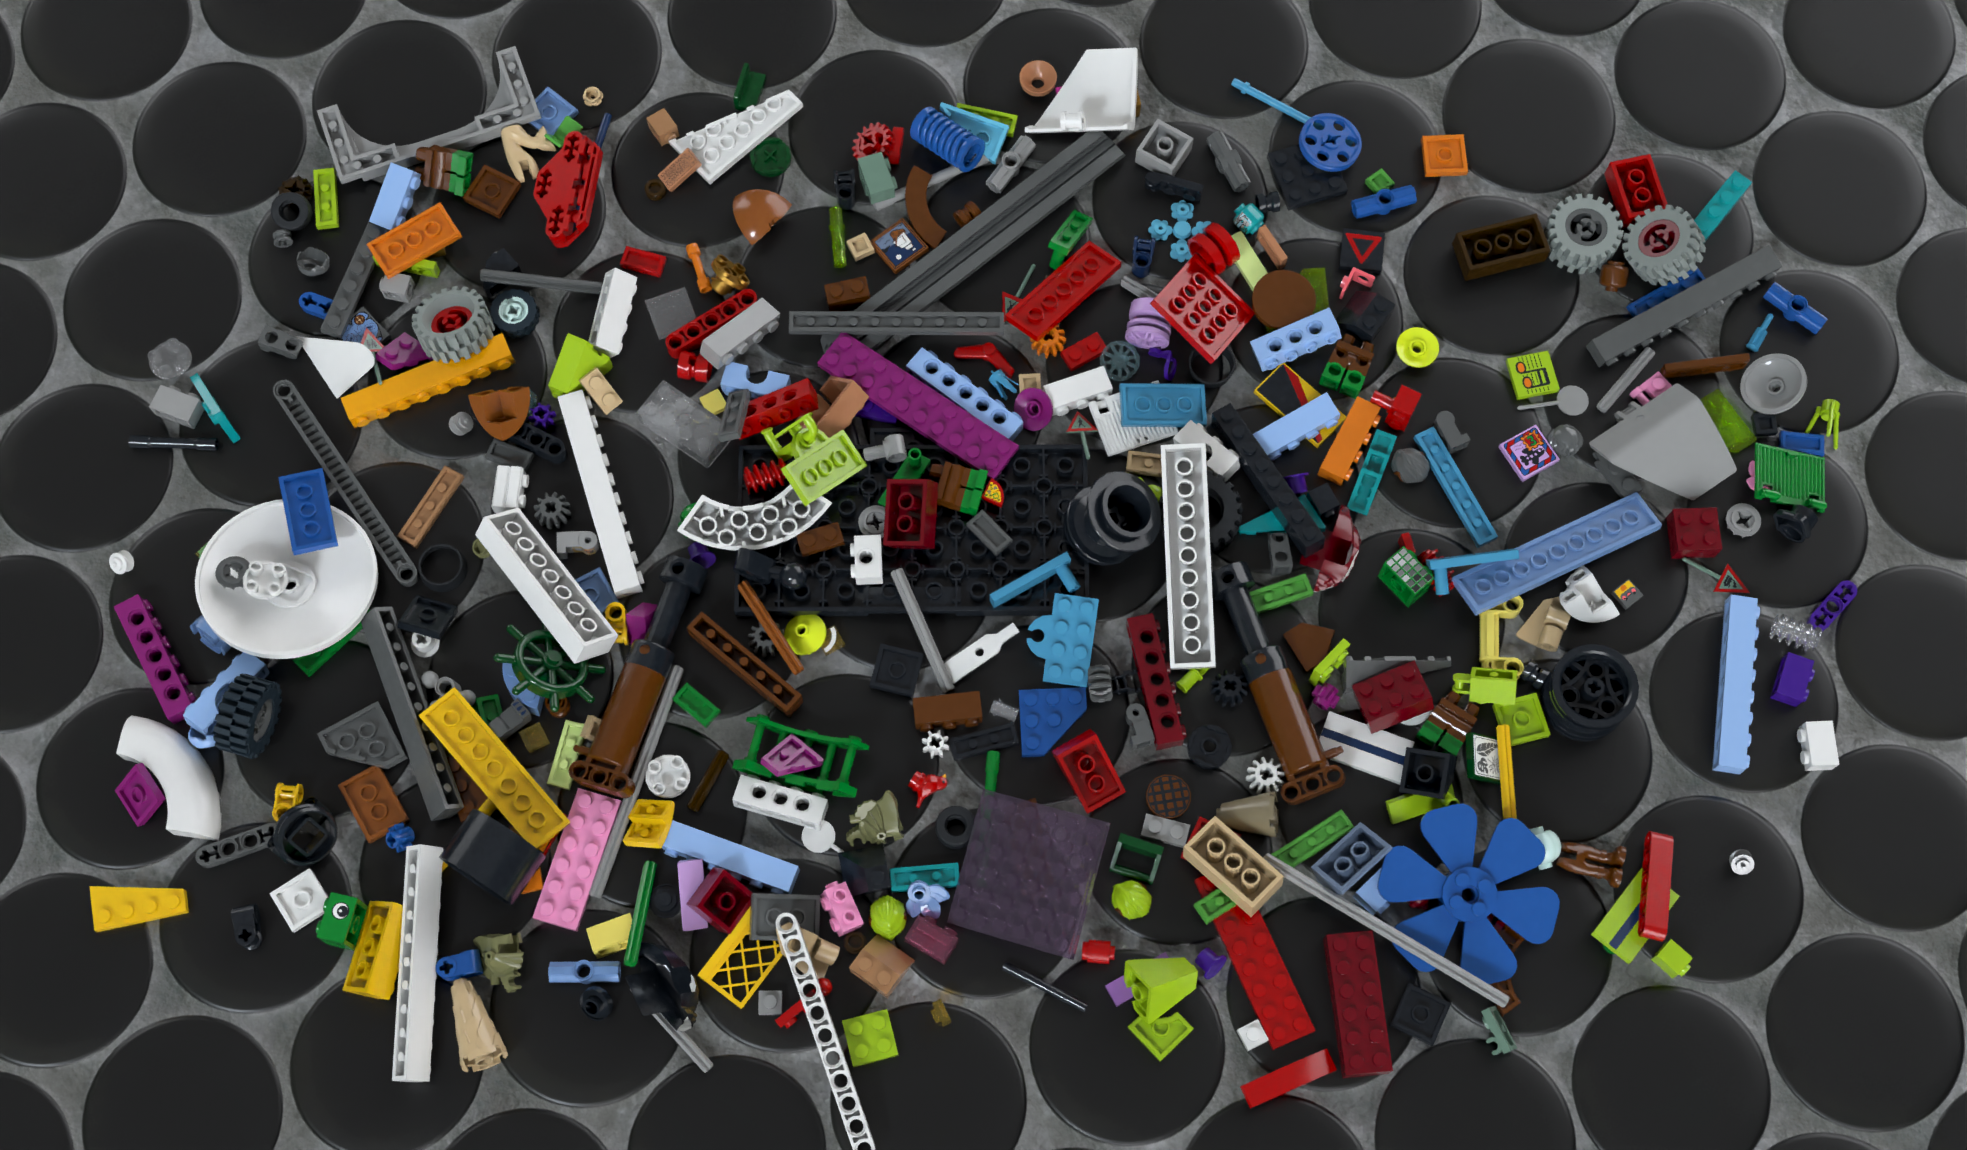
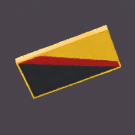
M1285 363L1280 364L1254 390V394L1281 417L1321 396L1318 391ZM1338 410L1340 419L1337 420L1338 423L1335 426L1319 430V434L1316 437L1308 440L1316 448L1345 421L1346 416L1340 410Z

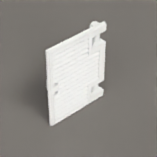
M1120 392L1107 396L1103 400L1097 402L1094 400L1087 403L1108 457L1174 436L1179 432L1177 427H1121ZM1108 408L1109 412L1100 414V409Z

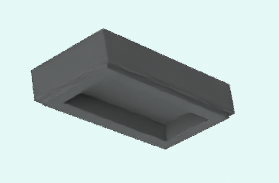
M494 438L485 458L503 466L522 467L527 472L534 454Z
M983 509L966 523V526L995 556L999 555L1013 541Z

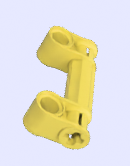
M1520 596L1479 614V662L1481 663V668L1507 670L1506 667L1512 666L1518 670L1517 680L1524 669L1521 660L1514 657H1499V618L1513 619L1519 615L1523 607V600ZM1513 603L1517 609L1511 610L1506 604Z

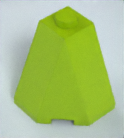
M568 333L548 384L552 396L558 399V396L583 390L584 392L585 388L578 380L595 367L604 376L613 367L610 357L604 353L599 355L591 343Z
M1185 957L1125 961L1124 982L1127 988L1131 987L1135 998L1132 1001L1135 1011L1147 1024L1155 1021L1196 989L1198 970Z

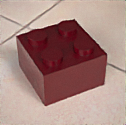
M1717 507L1672 509L1666 517L1671 559L1716 557L1722 550Z
M713 867L686 905L719 932L731 934L751 906L752 892L725 869Z

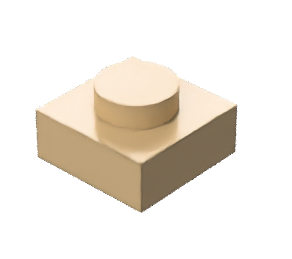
M865 232L846 241L855 261L875 253Z
M1040 373L1019 374V392L1027 388L1041 389Z
M588 715L580 736L593 742L601 719Z

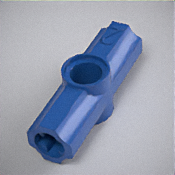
M1412 185L1393 190L1381 189L1377 194L1352 200V213L1356 219L1374 214L1386 215L1392 209L1415 204L1417 202L1416 191ZM1380 200H1385L1388 203L1384 204Z
M1776 282L1773 283L1763 296L1764 299L1783 311V315L1787 320L1797 321L1815 335L1828 320L1810 307L1805 297L1793 295Z

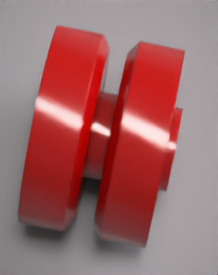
M1210 223L1202 230V234L1198 233L1188 240L1187 245L1191 255L1193 256L1196 253L1217 275L1224 272L1226 266H1232L1240 260V252L1236 242L1227 230L1218 223Z

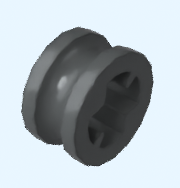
M281 229L272 234L276 247L285 248L293 244L292 232L290 230Z

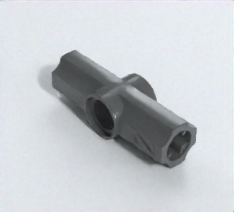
M1223 131L1212 133L1207 137L1206 142L1215 156V163L1219 172L1225 174L1234 192L1245 190L1250 186L1251 181L1242 167V160L1238 151L1232 149Z

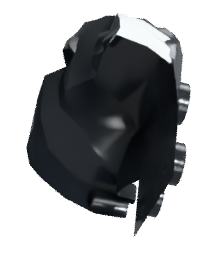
M641 942L638 956L641 973L627 975L625 979L642 1015L661 1013L676 1031L691 1029L697 1017L695 1011L698 1005L699 989L696 977L686 963L670 949L656 943Z

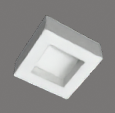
M1258 1019L1237 1029V1033L1247 1052L1269 1041Z

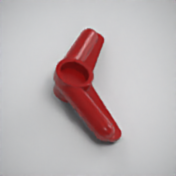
M990 342L981 345L957 347L954 351V357L982 358L985 361H989L998 370L1001 369L1008 378H1011L1015 372L1010 363L994 344Z

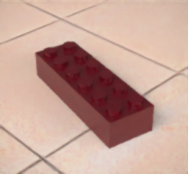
M1373 930L1328 934L1324 937L1323 943L1342 1078L1389 1074L1393 1071Z

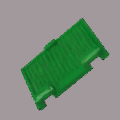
M1756 442L1754 498L1761 500L1766 497L1770 498V502L1792 507L1796 504L1803 505L1807 508H1816V512L1824 513L1827 507L1825 502V457Z

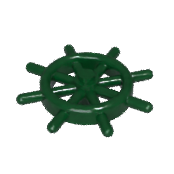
M543 622L542 629L529 632L526 635L512 624L506 627L507 632L518 643L512 655L496 653L493 659L496 662L512 664L513 672L520 682L512 688L514 695H519L525 689H528L536 695L549 698L552 712L559 711V699L570 697L575 693H578L588 703L595 701V697L582 685L587 678L588 672L604 674L606 672L604 665L589 664L588 659L575 664L571 661H563L568 656ZM536 644H544L545 652L542 651ZM553 646H556L561 650L557 652L554 650ZM528 649L536 657L524 656V651ZM527 666H536L537 669L531 672ZM565 670L576 671V678L574 679ZM556 675L566 684H557Z

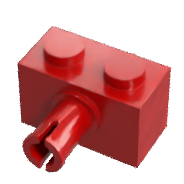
M1402 385L1397 396L1394 398L1375 390L1370 402L1387 410L1388 415L1385 423L1392 429L1405 431L1422 394Z

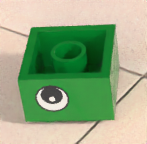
M331 892L323 905V911H325L323 918L319 920L316 927L317 938L328 945L354 951L368 906L358 898Z

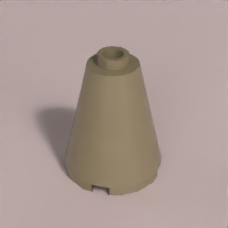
M1271 791L1222 803L1220 808L1216 809V817L1231 829L1277 837L1279 813L1277 806L1274 805V802H1278L1276 791Z

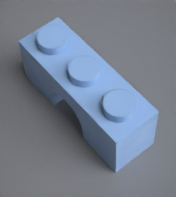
M731 362L725 367L720 383L722 392L727 396L730 392L749 389L751 393L750 401L791 385L790 375L768 371L767 378L762 383H751L748 381L750 376L748 365Z

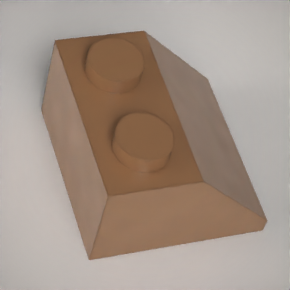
M877 934L861 950L849 969L851 973L888 999L915 960Z

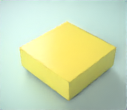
M719 389L699 398L709 418L723 412L725 409L726 401Z

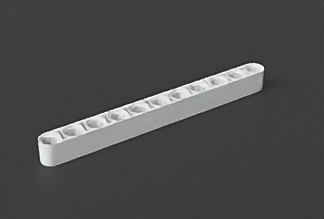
M782 913L776 919V928L852 1149L858 1150L860 1143L867 1142L870 1144L871 1150H875V1143L798 920L791 913ZM784 917H790L793 920V926L789 930H784L781 927L780 923ZM792 939H798L801 943L800 950L795 953L791 952L788 948V944ZM800 961H805L809 967L808 972L804 975H800L796 971V965ZM809 983L816 987V994L813 997H807L804 994V987ZM815 1006H820L824 1010V1016L820 1020L814 1019L811 1015V1011ZM824 1028L829 1029L832 1033V1038L828 1042H823L819 1038V1032ZM830 1051H836L839 1054L840 1060L837 1064L833 1065L827 1061V1054ZM837 1074H844L847 1077L848 1082L846 1086L838 1087L835 1084L834 1079ZM847 1096L854 1098L856 1103L855 1107L851 1110L845 1109L842 1105L843 1099ZM854 1119L862 1121L863 1130L860 1132L852 1131L850 1128L851 1121Z

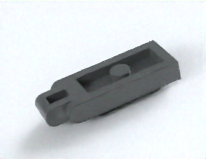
M1596 451L1593 452V457L1596 459L1594 462L1595 466L1621 499L1635 492L1640 493L1643 490V487L1632 473L1612 464Z

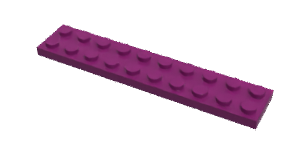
M840 333L817 362L818 367L832 376L854 380L869 396L868 400L978 471L979 469L987 470L988 479L996 480L1019 449V445L847 333Z

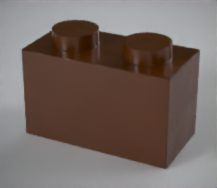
M866 276L824 285L829 311L857 309L870 299Z

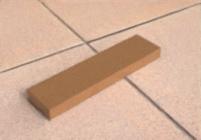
M445 465L397 535L398 539L417 549L465 477Z

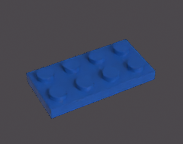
M323 468L278 477L294 556L337 547L338 541Z

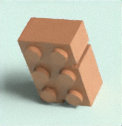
M830 376L819 391L832 405L830 406L817 394L819 409L812 412V418L817 428L830 438L852 423L853 417L865 406L869 396L854 380ZM802 422L800 424L802 429L806 428V425Z

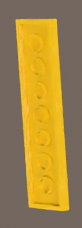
M455 687L418 715L517 833L535 848L539 849L570 824L568 818Z

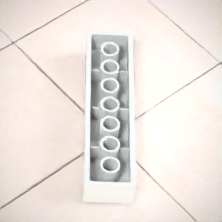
M519 508L483 517L475 535L574 664L608 653L618 634Z

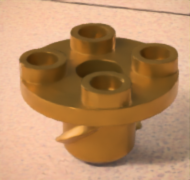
M721 254L711 263L712 269L716 273L715 277H711V286L718 294H731L733 288L744 290L749 285L750 281L744 273L746 269L740 263L734 264Z

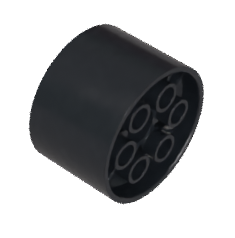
M473 808L439 858L474 884L508 905L513 906L546 856L509 828Z

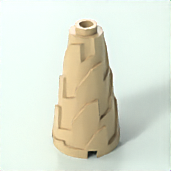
M466 978L455 980L453 986H451V995L454 1005L452 1008L455 1017L461 1068L463 1071L468 1072V1067L472 1066L473 1072L493 1067L501 1063V1055H503V1058H507V1048L499 1032L497 1033L493 1021L489 1018L482 999L477 994L472 981H467Z

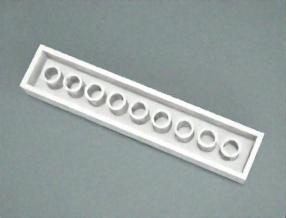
M1206 443L1161 445L1171 670L1216 668Z

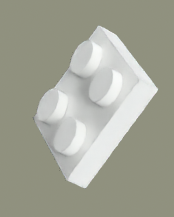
M310 868L269 893L294 933L322 916L325 912L323 911V905L328 896Z

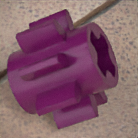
M1326 682L1322 687L1317 684L1311 695L1315 697L1313 703L1323 710H1327L1329 706L1334 709L1340 698L1337 696L1338 689Z

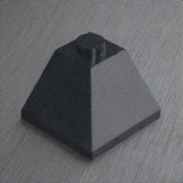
M883 844L838 853L843 881H846L852 897L891 889Z

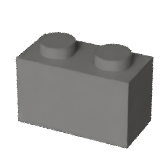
M160 385L149 406L155 415L195 429L205 410L198 395L190 392L189 394L182 393L179 388L172 385L169 387Z

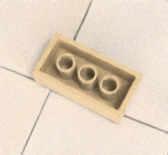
M1216 816L1183 847V857L1250 917L1283 884L1284 876Z

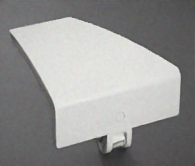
M1138 49L1086 50L1035 126L1029 125L1025 127V133L1134 130L1137 102Z

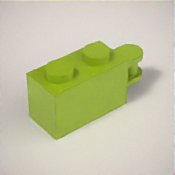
M1472 667L1471 674L1456 673L1453 675L1455 684L1452 686V691L1460 694H1470L1469 701L1478 704L1515 705L1518 670Z

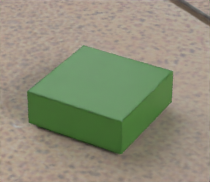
M1382 168L1365 180V184L1374 194H1377L1381 189H1391L1395 185V182Z

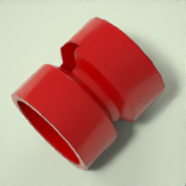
M682 351L678 360L677 377L691 380L694 377L696 381L708 383L713 365L701 354L696 356L694 352Z

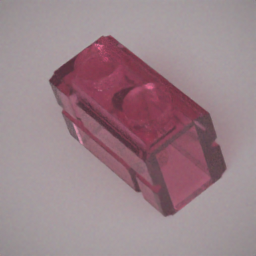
M918 915L905 936V942L945 965L959 942V938L956 937L957 933L946 926L944 929L936 925L937 921L928 915L924 917Z

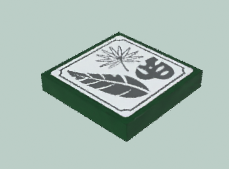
M1473 732L1466 733L1467 777L1500 785L1497 738Z

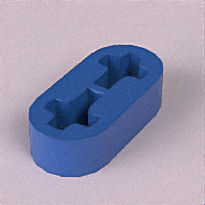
M305 292L299 298V305L304 312L325 319L327 315L322 307L329 309L333 302L332 299L313 292ZM311 300H313V302L316 304H309L307 306L306 301L310 302Z

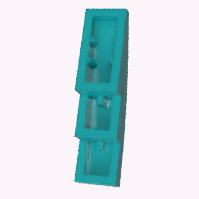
M1379 429L1376 430L1347 505L1350 510L1367 516L1397 436Z

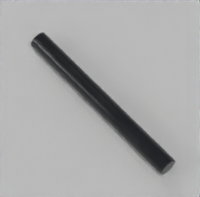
M1005 962L1002 970L1083 1012H1085L1088 1006L1086 1002L1008 962Z

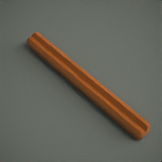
M747 580L741 582L738 585V590L794 675L801 673L804 670L803 665Z

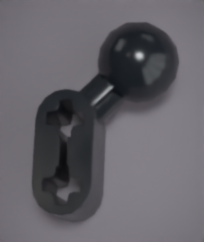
M739 548L733 571L755 582L770 584L771 579H777L781 581L784 587L790 590H798L807 581L806 568L797 562H789L783 567L775 566V560L747 548Z

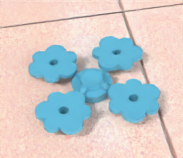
M1180 200L1179 203L1171 205V216L1178 220L1173 229L1166 220L1160 221L1155 219L1148 228V232L1151 234V238H1156L1155 241L1160 239L1165 241L1173 231L1175 237L1180 240L1177 241V244L1173 243L1171 245L1170 256L1172 259L1184 262L1185 259L1189 260L1192 257L1187 242L1184 239L1188 238L1191 233L1193 236L1198 233L1202 234V230L1211 222L1205 221L1203 223L1199 221L1196 227H1193L1191 230L1190 224L1186 221L1193 217L1194 206L1191 203Z

